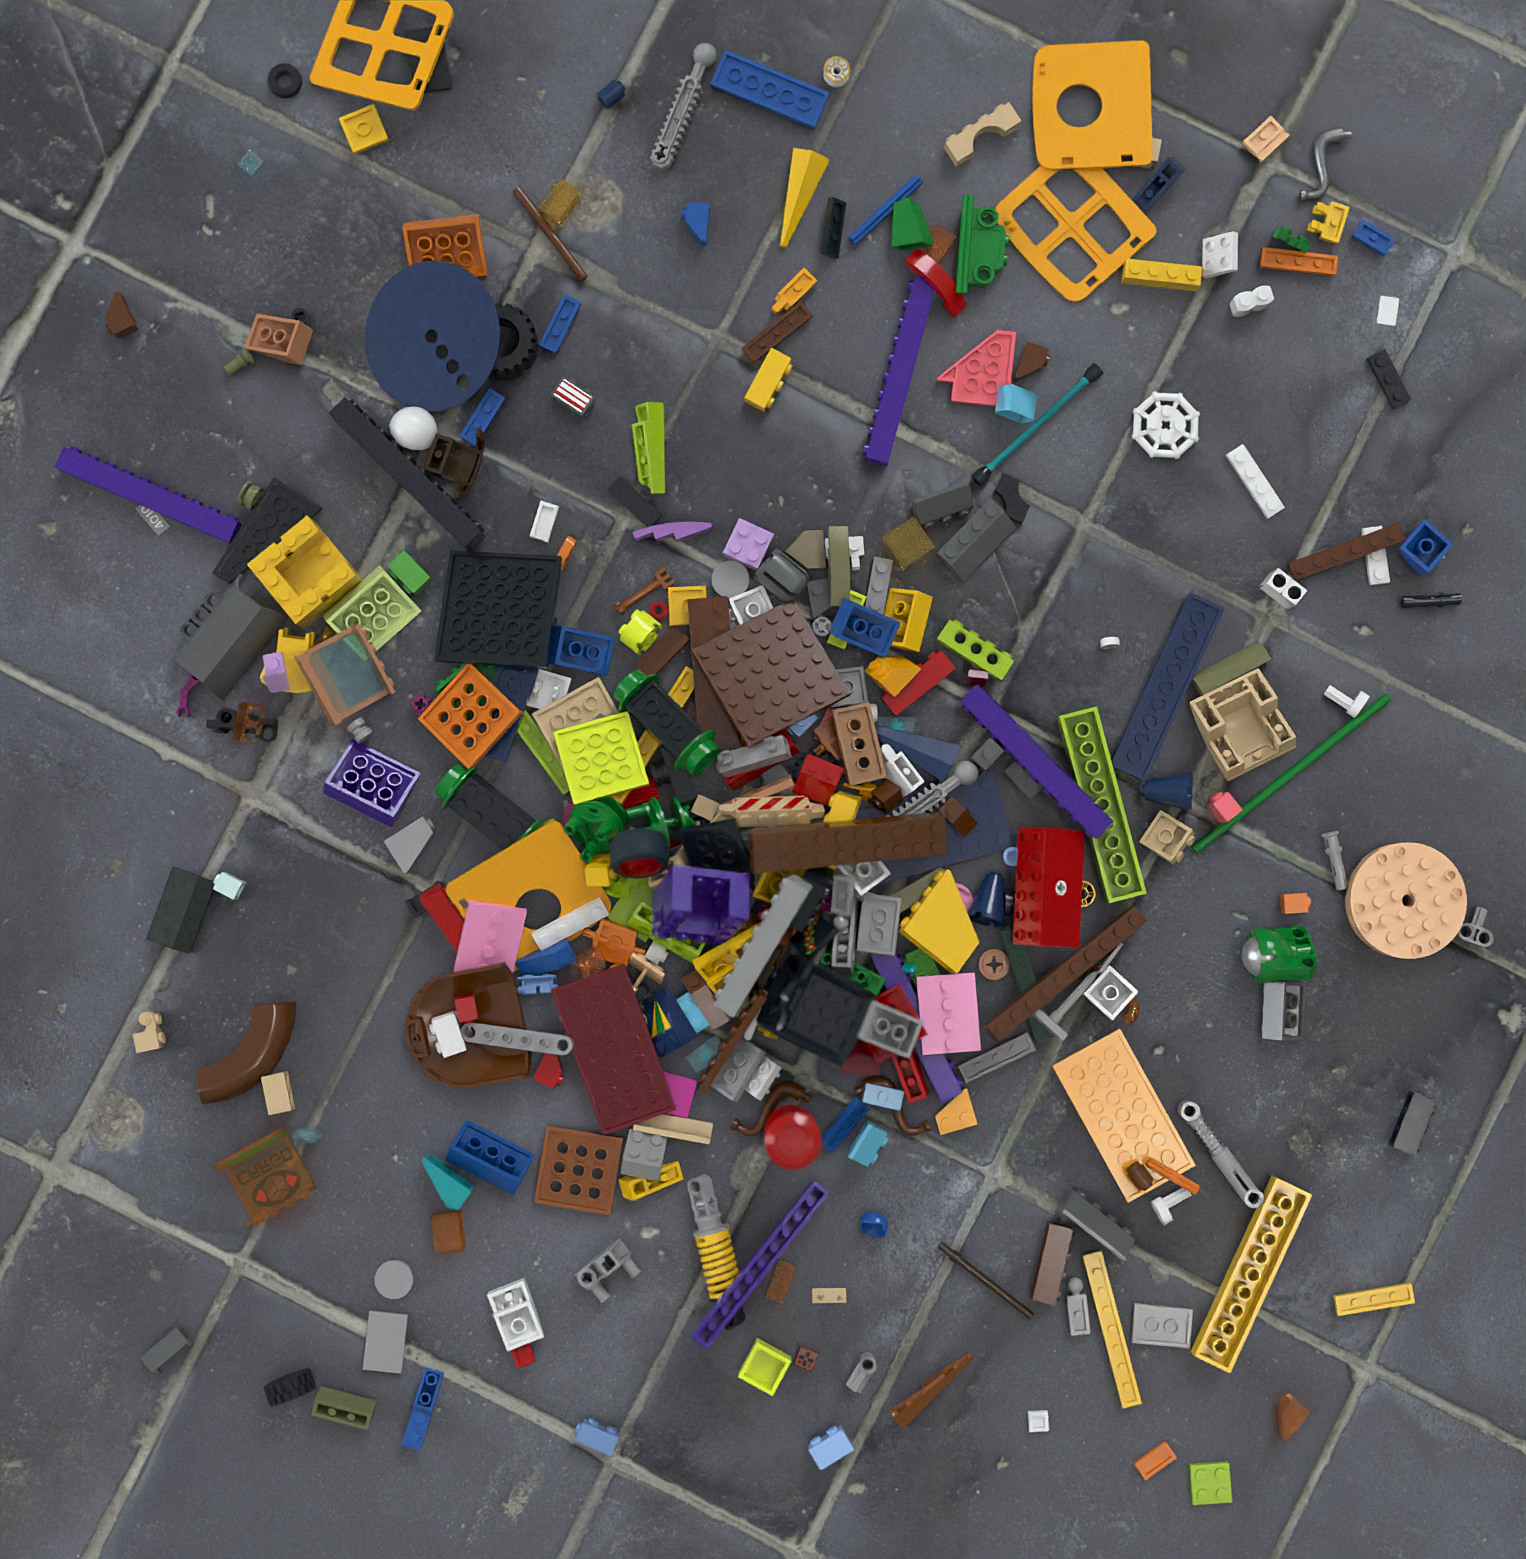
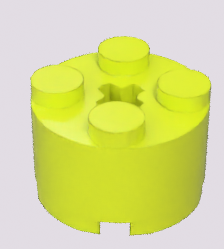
M637 609L631 615L630 622L620 628L618 632L621 635L620 641L636 654L641 655L640 651H646L657 639L658 634L656 632L658 629H662V624L644 610L639 611Z

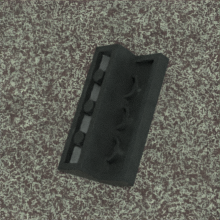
M172 867L146 939L170 949L189 954L215 885L213 884L214 880Z

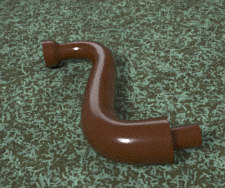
M885 1076L865 1078L861 1080V1085L854 1088L857 1095L864 1092L866 1083L897 1089L895 1084ZM902 1105L900 1111L892 1109L898 1128L906 1135L915 1136L924 1131H932L928 1120L923 1121L920 1126L910 1127L905 1120Z
M783 1081L778 1083L768 1094L754 1127L747 1128L741 1125L738 1119H735L730 1129L733 1131L737 1130L745 1136H756L765 1129L767 1119L783 1096H790L796 1101H799L801 1098L809 1103L812 1096L804 1092L806 1090L804 1086L795 1082Z

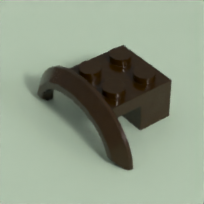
M478 427L476 433V449L459 444L453 438L436 433L423 468L431 476L462 485L459 490L456 489L454 495L456 500L469 492L480 468L485 447V436L480 427Z

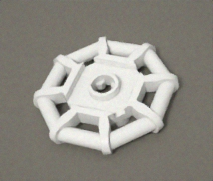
M1154 391L1150 397L1133 410L1132 439H1135L1151 458L1166 457L1179 459L1189 447L1199 440L1198 420L1200 413L1189 404L1180 392L1179 394ZM1160 401H1174L1172 406H1161ZM1154 403L1156 409L1150 414L1145 413L1144 411ZM1180 404L1188 415L1183 416L1178 411L1177 406ZM1141 418L1145 419L1147 423L1146 430L1141 431ZM1191 420L1190 433L1185 432V421ZM1162 421L1170 423L1169 430L1161 428L1163 425ZM1148 435V437L1155 443L1153 447L1148 443L1144 436ZM1181 437L1187 439L1177 448L1176 441ZM1165 444L1169 445L1171 450H1159L1158 447Z

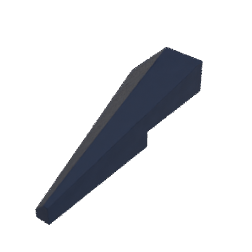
M875 725L879 741L890 745L898 753L902 751L907 759L941 781L945 779L953 767L962 747L957 743H949L940 739L937 740L915 733Z

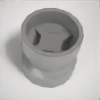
M362 717L353 721L346 728L351 734H354L358 744L373 734L371 728L365 725Z

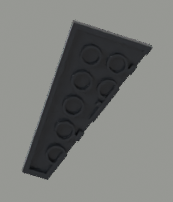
M273 477L212 574L231 584L239 574H243L249 569L247 564L271 544H279L282 541L280 537L304 517L312 518L323 508Z

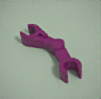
M190 674L187 684L180 690V707L176 711L178 717H181L183 709L186 710L187 718L191 714L188 708V696L190 691L201 683V681L195 680L192 674Z

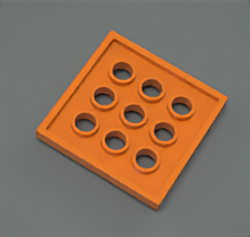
M466 664L421 714L418 720L468 769H471L477 765L521 716L522 712L473 664ZM473 684V692L471 694H467V686ZM482 697L487 698V703L484 706L479 705V700ZM460 698V707L454 708V701ZM495 709H499V717L493 719L492 712ZM469 711H473V712H474V717H473V719L470 720V721H467V719H466L467 713H468ZM448 713V720L442 723V714ZM485 723L487 729L484 733H480L479 727ZM460 725L461 732L458 735H454L453 730L455 726ZM469 738H473V746L467 748L466 741Z

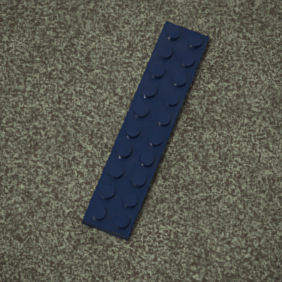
M1191 592L1188 593L1111 760L1114 768L1141 781L1146 780L1225 608Z

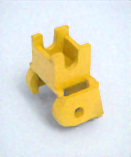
M287 627L279 629L276 653H284L290 690L283 692L302 693L312 690L294 657L314 647L316 632L306 633L305 637L289 635V628ZM264 666V668H263V670H262V673H261V676H260V679H261V682L266 685V683H265V681H264V679H263V675H266L265 666Z

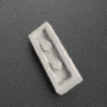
M1382 526L1361 529L1362 536L1382 529ZM1382 549L1366 555L1369 586L1390 583L1386 550Z

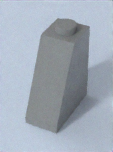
M422 816L384 841L404 874L411 872L436 834L434 831L436 827L430 818L427 819Z

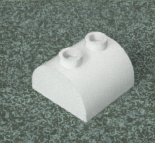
M881 861L837 865L836 869L838 874L855 877L853 895L856 897H861L891 874Z
M1109 965L1083 995L1104 1015L1113 1020L1139 991Z

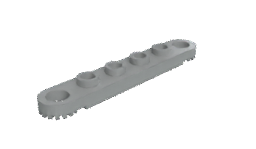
M480 1023L464 1024L461 1028L462 1038L472 1043L557 1055L571 1053L574 1046L573 1040L569 1036ZM469 1027L475 1029V1036L472 1038L466 1034V1030ZM561 1040L568 1042V1048L565 1051L559 1047Z

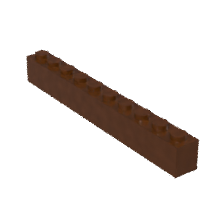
M1136 906L1128 907L985 1022L982 1027L993 1041H1000L1147 922Z

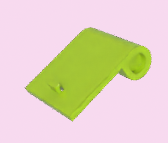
M648 877L634 879L629 894L625 898H619L607 916L608 919L630 927L627 925V922L640 901L653 908V891L655 889L649 888ZM640 932L637 935V938L645 943L649 938Z

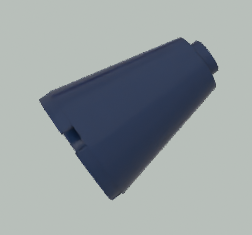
M1186 772L1146 780L1145 784H1141V796H1145V800L1184 810H1192L1193 773Z
M990 872V874L985 876L967 911L972 922L988 926L991 923L995 924L994 927L1004 926L1005 879L1001 877L1000 873Z

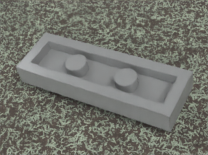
M874 557L865 607L883 614L893 560Z

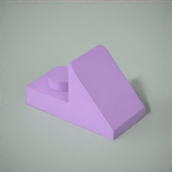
M278 652L262 655L266 675H263V679L270 693L290 690L284 653Z

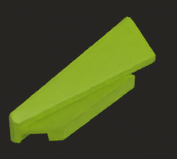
M646 402L635 406L638 423L632 424L638 478L643 485H647L651 489L652 494L665 493L664 404Z

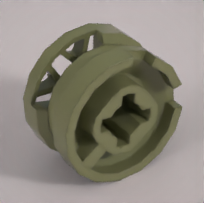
M250 480L247 481L238 494L237 504L245 505L248 510L252 511L263 495L261 491L264 492V488L259 485L255 486V483Z

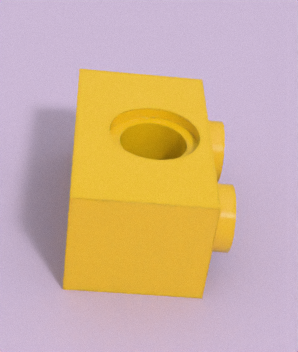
M610 853L595 854L591 862L584 868L587 886H610L618 875L611 867Z

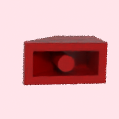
M545 1053L532 1079L552 1089L556 1085L560 1086L564 1079L562 1075L564 1070L559 1055Z

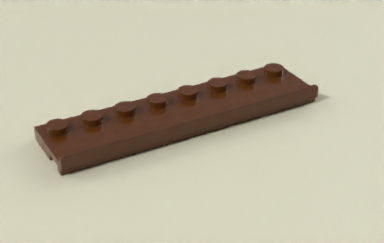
M728 597L687 599L692 652V649L730 630ZM692 654L697 723L705 731H715L714 742L721 748V751L740 748L739 732Z

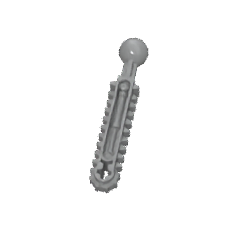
M701 43L696 46L693 53L695 65L690 76L686 75L685 79H680L679 81L682 87L677 88L679 94L675 95L676 101H672L673 108H669L670 115L666 116L668 121L663 123L665 128L660 130L662 135L657 137L659 142L655 143L656 149L652 150V155L650 156L655 169L658 168L664 171V169L671 167L672 162H674L673 155H677L676 148H680L679 141H683L682 134H686L685 128L689 126L687 121L692 119L690 114H694L693 107H697L696 100H700L699 94L704 93L700 84L705 68L712 66L717 56L716 49L709 43Z
M971 761L958 763L953 776L937 786L933 783L929 784L931 790L925 787L923 789L924 795L919 792L917 794L918 800L912 797V804L905 802L906 808L900 806V812L898 813L894 810L892 812L893 816L926 813V810L932 812V806L938 808V801L945 803V796L960 784L970 785L977 780L979 775L977 765Z

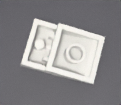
M763 585L728 599L730 630L773 608Z
M525 1278L488 1292L487 1296L494 1312L493 1316L507 1351L544 1337Z

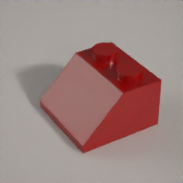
M807 754L792 792L828 807L844 768Z

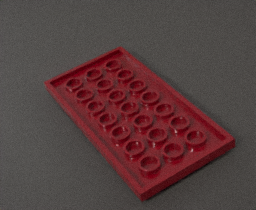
M625 963L551 989L566 1034L573 1040L574 1046L572 1051L603 1135L676 1110V1105Z

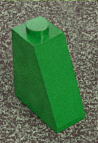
M902 198L901 201L894 202L891 247L904 252L933 246L934 242L921 205L913 201L912 198Z

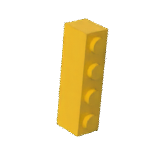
M1126 259L1122 268L1121 284L1197 291L1201 285L1202 267Z

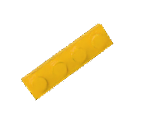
M1410 1282L1333 1295L1338 1316L1415 1303Z

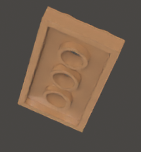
M870 703L832 710L831 713L848 786L886 778ZM852 720H856L859 723L857 731L852 730L850 727ZM856 739L863 741L864 746L862 749L855 747L854 742ZM860 758L867 759L868 766L866 768L860 767Z

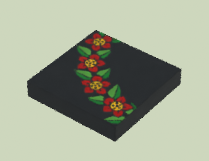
M816 913L810 927L805 926L803 932L797 931L789 940L810 959H813L839 931L820 914Z

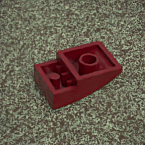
M859 1038L853 1051L845 1063L841 1065V1074L880 1075V1064L876 1063L864 1040Z

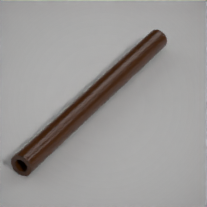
M521 186L515 188L513 193L580 282L584 281L588 275Z

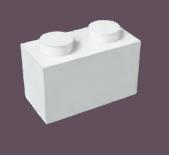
M454 1011L432 1018V1024L429 1026L432 1035L437 1036L438 1042L435 1044L439 1054L442 1053L445 1058L466 1051V1044L462 1038Z

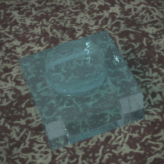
M250 150L237 163L242 170L253 178L265 164L263 160Z

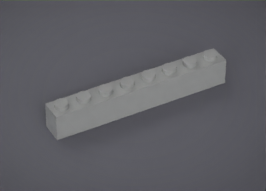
M794 874L789 878L785 877L779 886L782 888L779 894L776 893L770 902L772 904L771 909H766L763 913L761 926L757 925L751 934L754 936L752 941H747L742 949L745 953L742 958L738 957L733 964L735 970L733 973H728L723 981L726 983L723 989L720 987L715 995L717 1000L714 1006L731 1017H734L740 1010L813 887Z

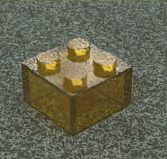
M915 516L882 536L881 539L902 572L935 549V546Z

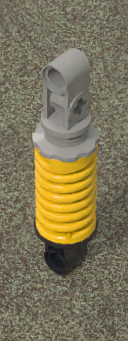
M702 1174L690 1179L687 1183V1189L695 1215L694 1220L698 1226V1230L693 1233V1236L695 1237L697 1247L701 1248L698 1253L704 1255L700 1257V1261L706 1262L702 1265V1268L706 1270L704 1276L708 1277L705 1281L707 1284H710L707 1287L708 1291H710L709 1301L716 1302L738 1275L739 1268L736 1266L737 1261L734 1259L735 1253L732 1252L734 1248L731 1245L732 1240L729 1238V1224L721 1222V1212L718 1210L712 1180L708 1175ZM742 1305L726 1324L725 1329L731 1330L745 1321Z

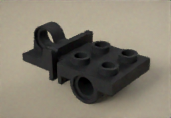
M222 708L217 712L216 720H206V727L212 729V732L219 734H228L229 730L236 733H248L249 730V733L258 735L262 741L272 742L277 737L278 720L261 719V716H254L253 713L241 714L230 708ZM266 728H270L273 731V735L269 739L263 736Z

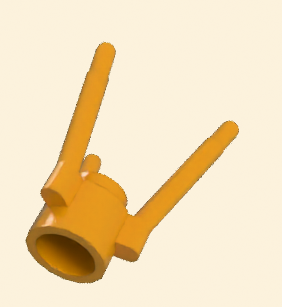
M872 781L865 782L864 784L861 783L860 786H848V783H843L845 787L859 790V794L862 795L859 797H862L863 801H868V798L872 799L871 792L877 786Z

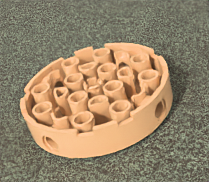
M1395 843L1379 847L1361 859V862L1353 869L1347 882L1345 908L1349 923L1361 941L1383 955L1405 959L1429 956L1448 945L1463 924L1467 908V895L1463 879L1455 865L1445 855L1432 847L1419 843ZM1404 895L1408 898V903L1405 906L1402 903Z

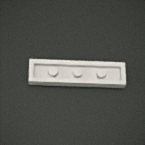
M1243 444L1226 455L1267 519L1285 508Z
M598 897L532 932V937L542 951L609 915V912L601 898Z

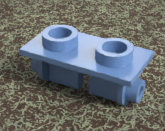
M550 973L543 974L542 976L528 974L518 977L520 985L518 986L519 994L535 995L536 988H540V994H552L551 989L558 987L557 976Z

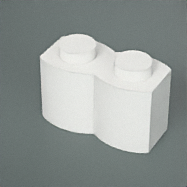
M1260 286L1252 292L1246 291L1237 294L1229 305L1233 316L1241 317L1247 315L1250 311L1265 309L1274 300V296L1270 286Z

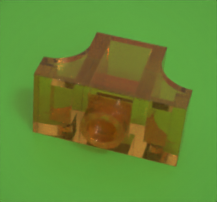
M599 945L578 951L575 962L579 972H582L584 979L606 968V960Z

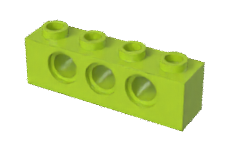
M949 619L936 641L977 668L988 672V675L997 681H1002L1014 662L1011 659L1012 656L1003 650L1002 652L996 650V646L990 641H982L979 639L980 635L973 630L968 632L959 621L955 619L951 621ZM955 635H963L965 642L962 644L957 643ZM972 645L980 646L981 652L974 654L971 651ZM994 655L997 658V663L989 664L987 656Z
M640 901L629 918L627 925L693 963L692 960L699 956L706 943H697L695 940L689 939L687 941H678L677 938L671 937L660 939L658 936H652L653 908Z

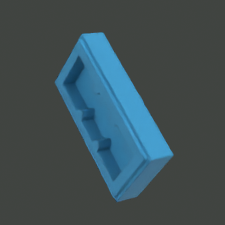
M866 1083L862 1102L900 1111L904 1091Z

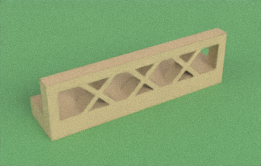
M662 1114L634 1124L633 1130L710 1144L713 1123Z

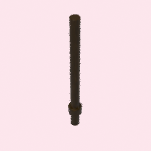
M943 1242L938 1245L937 1248L949 1256L948 1259L954 1264L958 1263L1029 1320L1034 1315L1032 1311L961 1257L962 1254L956 1249L952 1250Z

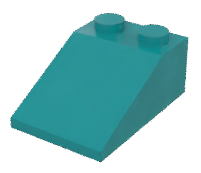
M427 1154L421 1161L441 1199L445 1201L444 1205L451 1210L456 1209L458 1211L476 1186L432 1154Z

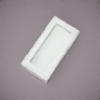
M540 501L530 538L546 543L549 542L559 506Z

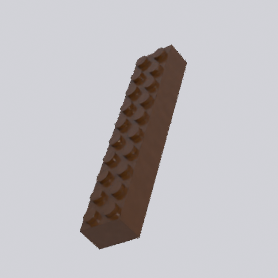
M939 812L748 830L750 868L754 873L946 855L945 816Z

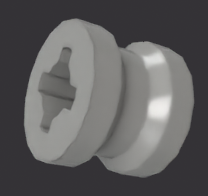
M825 617L815 619L812 626L813 633L820 638L828 636L831 622Z

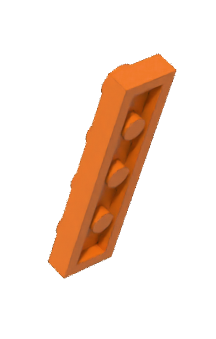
M1262 247L1259 268L1335 276L1337 273L1338 256Z

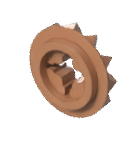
M990 949L981 955L978 966L983 976L991 980H998L1007 974L1009 959L1001 950ZM993 956L996 962L1002 963V965L996 966L995 973L992 967L986 966V964L992 962Z

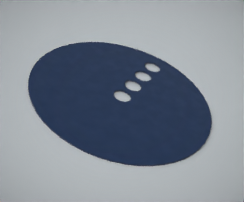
M442 261L417 263L406 267L391 277L375 297L365 327L366 355L370 369L378 384L391 398L406 407H420L428 412L447 410L471 398L483 386L491 374L500 346L499 317L493 299L485 286L464 268ZM431 329L438 333V339L433 344L428 343L426 340V333ZM442 344L446 345L449 351L444 359H440L436 354L437 347ZM450 360H456L459 364V369L454 374H450L447 371V363ZM461 375H466L469 378V386L465 389H461L457 385V379Z

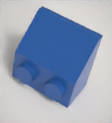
M1423 519L1399 547V550L1407 564L1423 576L1435 567L1452 547L1453 543Z

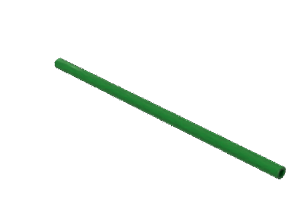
M1385 693L1244 804L1241 807L1242 811L1228 822L1220 823L1191 846L1196 854L1201 852L1391 701L1390 696Z

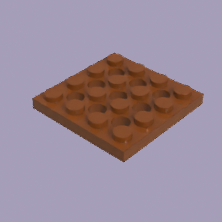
M547 1125L534 1203L611 1215L623 1138ZM564 1142L568 1145L566 1153L558 1151L559 1143ZM582 1145L587 1148L585 1156L577 1154L578 1146ZM604 1149L607 1154L606 1158L598 1159L596 1151ZM556 1162L564 1163L565 1170L563 1172L555 1170L554 1165ZM575 1165L583 1166L584 1173L582 1175L574 1173L573 1168ZM600 1168L603 1171V1177L595 1178L592 1174L593 1169ZM553 1181L561 1183L562 1188L560 1191L552 1190L551 1183ZM573 1184H578L581 1188V1192L577 1195L572 1194L570 1191V1186ZM592 1187H596L600 1191V1195L597 1198H593L589 1194V1190Z

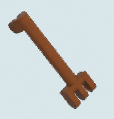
M666 567L654 573L657 578L655 581L622 603L620 601L615 602L613 606L620 615L626 611L625 609L658 587L662 586L666 590L676 583L674 579L666 583V580L671 578L670 573L662 577V574L667 571Z

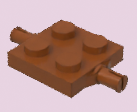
M831 716L812 731L820 742V745L812 750V753H816L815 756L818 757L826 751L830 753L835 761H838L842 756L833 717ZM856 720L850 722L851 729L855 731L859 729V723ZM861 739L855 740V747L862 742Z

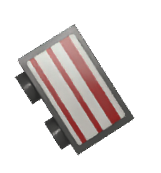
M563 376L550 394L551 398L584 420L596 402L593 396L594 393L586 387L584 389L579 387V383L573 378L569 377L567 379Z

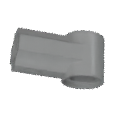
M865 1352L860 1356L859 1362L846 1382V1385L851 1390L861 1393L871 1374L876 1370V1357L873 1353ZM869 1359L873 1364L870 1367H866L863 1365V1361Z

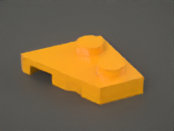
M964 1088L961 1094L952 1099L935 1115L940 1135L977 1125L967 1088Z

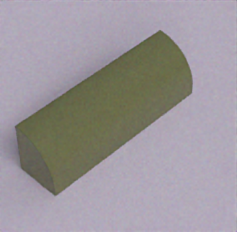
M1256 641L1195 673L1192 683L1201 697L1266 663L1271 658L1263 645Z

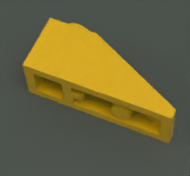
M674 1161L662 1165L659 1181L629 1175L618 1180L623 1197L634 1201L683 1180L679 1161Z

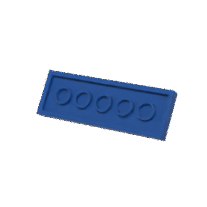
M727 50L724 51L710 83V86L813 129L816 128L829 97V92Z

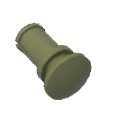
M242 348V354H237L235 359L224 365L229 375L232 376L242 367H247L249 362L255 364L252 355L245 348Z

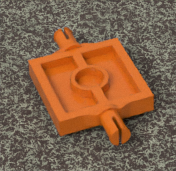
M605 918L601 919L596 932L585 928L582 936L593 939V948L590 955L617 965L625 963L627 967L632 953H640L643 956L646 953V950L636 947L638 930Z

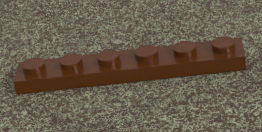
M1398 522L1288 563L1293 579L1298 581L1399 544L1406 539Z
M758 989L756 994L753 993L750 996L749 1005L746 1010H741L736 1025L733 1024L728 1031L729 1036L725 1041H721L717 1049L718 1053L715 1057L712 1056L710 1058L707 1070L699 1075L697 1082L700 1091L707 1092L766 1001V992Z

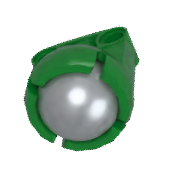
M1303 926L1254 929L1250 931L1248 941L1242 949L1243 964L1251 973L1253 980L1258 983L1266 984L1274 981L1294 979L1311 980L1315 976L1318 963L1317 956L1308 931Z

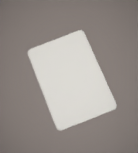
M1380 296L1378 324L1396 325L1399 298Z

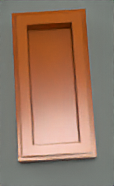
M1164 1440L1133 1463L1146 1481L1177 1457Z

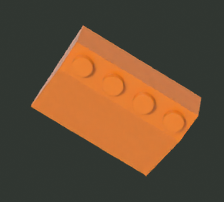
M480 214L404 223L402 229L409 266L427 261H442L460 266L475 277L487 275Z

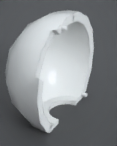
M420 407L400 409L393 415L388 426L392 436L395 438V442L411 450L430 448L436 433H438L433 416Z

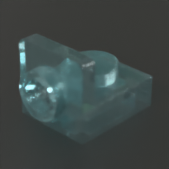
M297 1128L291 1135L293 1149H298L301 1146V1139H303V1142L315 1143V1140L321 1139L322 1130Z

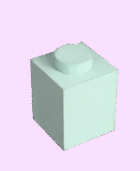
M221 872L214 879L213 884L215 886L213 889L233 900H238L247 882L227 872Z

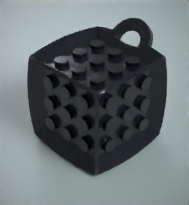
M793 954L787 958L766 995L767 999L759 1012L757 1024L761 1028L824 1058L832 1064L843 1065L859 1040L857 1038L871 1001L876 1000V995L860 984L831 969L813 963L804 956Z

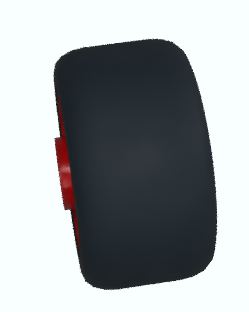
M647 828L625 830L615 835L610 842V864L613 871L620 876L647 878L660 874L669 864L668 841L657 830Z

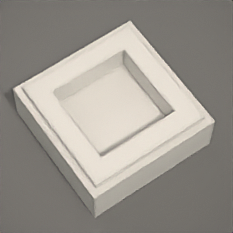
M1047 1410L1028 1411L1029 1432L1049 1431Z

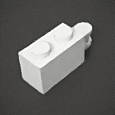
M884 744L880 748L887 776L886 779H889L901 789L902 797H905L925 782L902 751L896 754L888 744Z

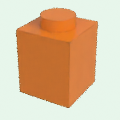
M1307 893L1280 894L1281 914L1308 912V908L1311 907L1310 897H1307Z

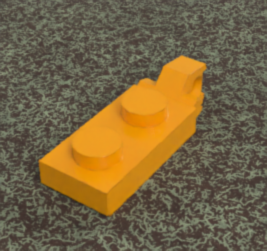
M803 268L778 292L775 298L777 302L772 306L771 311L776 315L783 309L788 311L818 280Z

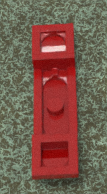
M917 248L904 261L916 276L920 273L944 300L942 305L953 318H956L967 306L963 295L956 293L955 282L930 256Z

